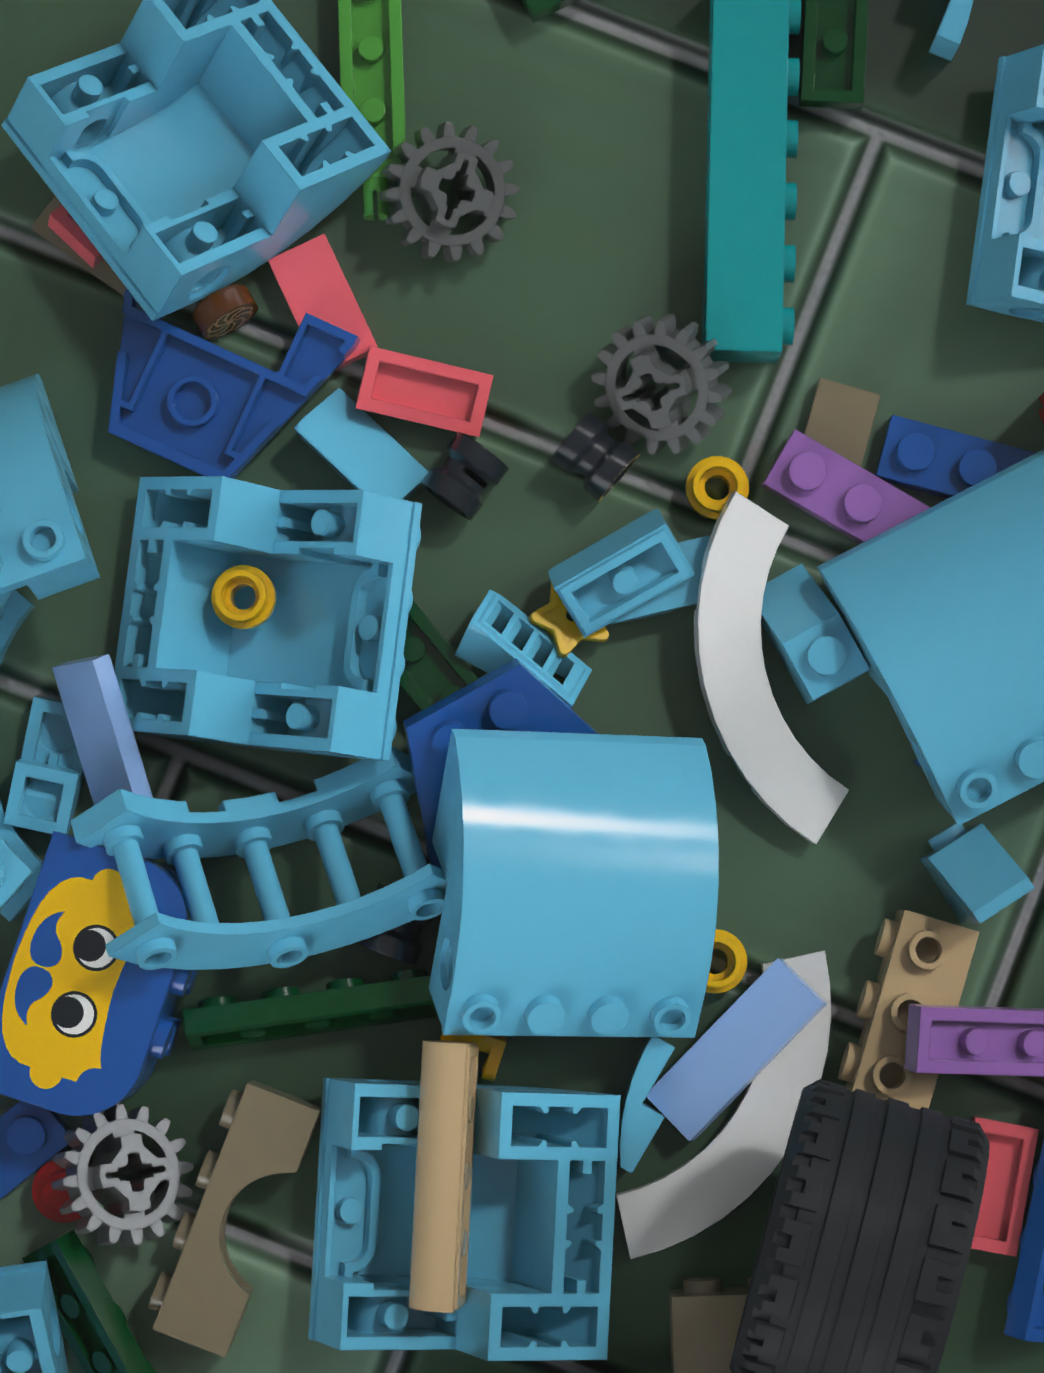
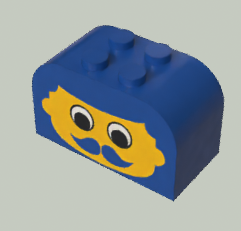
M53 831L0 989V1094L56 1113L70 1116H85L104 1111L132 1097L148 1081L154 1071L157 1060H162L164 1055L170 1056L182 1021L172 1017L178 996L183 997L184 994H191L199 970L170 968L145 970L140 968L138 964L108 956L105 945L134 927V922L114 855L109 856L106 853L105 847L99 845L90 848L76 843L73 834ZM143 858L159 913L191 921L177 873L164 864Z

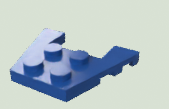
M125 289L122 313L124 314L120 351H117L108 432L201 476H225L234 479L357 348L360 339L348 331L306 313L280 370L274 372L163 321L164 316L152 321L129 290Z
M517 658L403 721L430 864L442 869L432 843L451 729L599 734Z

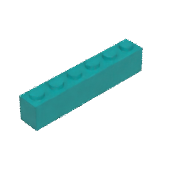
M710 0L702 344L711 339L717 341L716 348L709 354L712 361L777 363L782 353V345H793L794 307H783L784 283H794L796 269V246L785 244V220L795 221L797 183L786 182V158H797L798 120H787L788 96H798L800 61L799 58H788L789 35H799L801 0Z

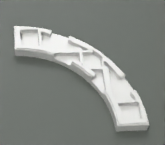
M732 492L714 525L701 565L702 573L698 588L697 608L694 610V649L699 683L710 720L726 754L731 757L742 777L750 785L751 790L785 825L810 843L817 844L849 789L829 776L811 759L795 739L773 697L765 670L762 651L761 615L763 595L777 548L789 525L739 493Z
M824 950L783 959L827 1005L748 1085L737 1108L715 1138L692 1159H689L663 1177L640 1187L616 1193L630 1259L666 1249L695 1236L718 1222L745 1201L774 1171L784 1157L802 1089L821 1079L828 1052L831 1024V995ZM774 961L761 964L762 974Z

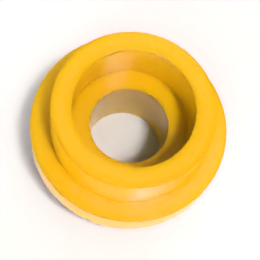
M723 456L707 457L699 461L689 472L685 485L686 497L690 506L699 515L717 520L732 492H737L745 498L748 497L749 481L743 468L734 460ZM712 478L724 480L728 485V495L721 500L710 498L706 494L705 483Z
M237 565L224 571L215 581L211 594L212 606L216 615L225 624L236 629H252L263 624L271 616L276 604L275 587L268 575L260 569L249 565ZM242 587H252L255 591V602L248 609H239L234 600L236 592Z
M716 929L713 949L721 950L726 956L727 963L721 972L716 974L709 973L705 991L708 993H723L731 990L739 984L747 969V954L740 940L727 931Z

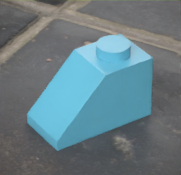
M803 564L766 583L763 595L761 624L806 705L870 670L839 612Z
M956 823L951 824L927 840L933 851L920 859L961 923L980 924L1035 888L1028 876L982 823L974 824L965 829L963 824L959 826Z

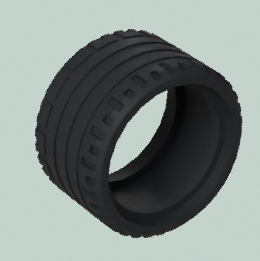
M821 1079L804 1087L788 1138L729 1366L731 1372L937 1373L962 1287L986 1179L990 1145L980 1124L955 1116L948 1118L943 1116L942 1112L921 1107L920 1110L909 1107V1103L892 1098L887 1100L876 1098V1094L860 1089L850 1091L846 1089V1086Z

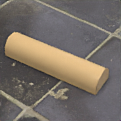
M422 1041L409 1308L415 1310L454 1313L466 1303L479 1046H476V1042Z

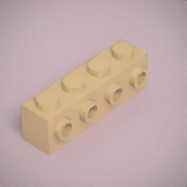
M897 910L894 921L886 918L883 920L874 949V955L883 958L877 981L866 980L856 1011V1017L865 1019L858 1044L848 1042L839 1069L838 1079L847 1081V1090L855 1091V1089H860L876 1094V1098L887 1100L892 1098L907 1102L909 1107L920 1110L921 1107L929 1109L939 1074L915 1073L904 1069L909 1004L959 1005L979 936L978 931L908 910Z

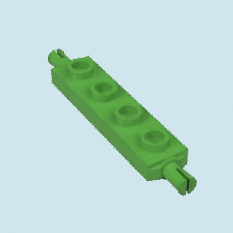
M338 0L341 88L391 150L386 160L363 183V219L375 221L374 197L378 196L379 220H385L390 215L389 202L379 200V193L388 190V182H393V180L387 178L382 173L384 166L389 164H402L394 148L398 144L406 142L402 0Z

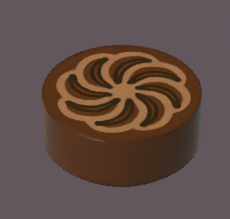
M234 284L219 289L202 300L194 309L192 319L204 339H218L239 329L251 320L258 311V305L246 286Z

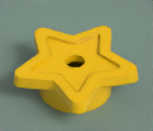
M552 582L549 603L529 615V621L532 624L545 629L554 638L557 653L561 658L567 657L577 644L582 641L606 642L609 638L606 627L584 638L575 622L567 619L566 613L568 611L553 588Z

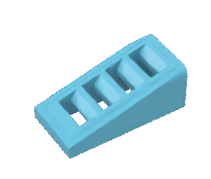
M491 589L471 619L455 653V656L487 673L517 658L571 708L592 671L590 667L571 652L567 657L561 658L557 653L554 638L543 628L532 624L526 614ZM554 673L565 678L563 685L553 677Z

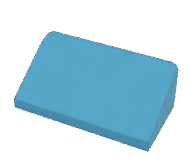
M340 388L335 390L294 427L295 433L355 490H367L407 500L418 489L422 480L428 474V471L364 410L356 409V403Z
M659 509L646 513L548 571L553 588L584 638L696 575Z

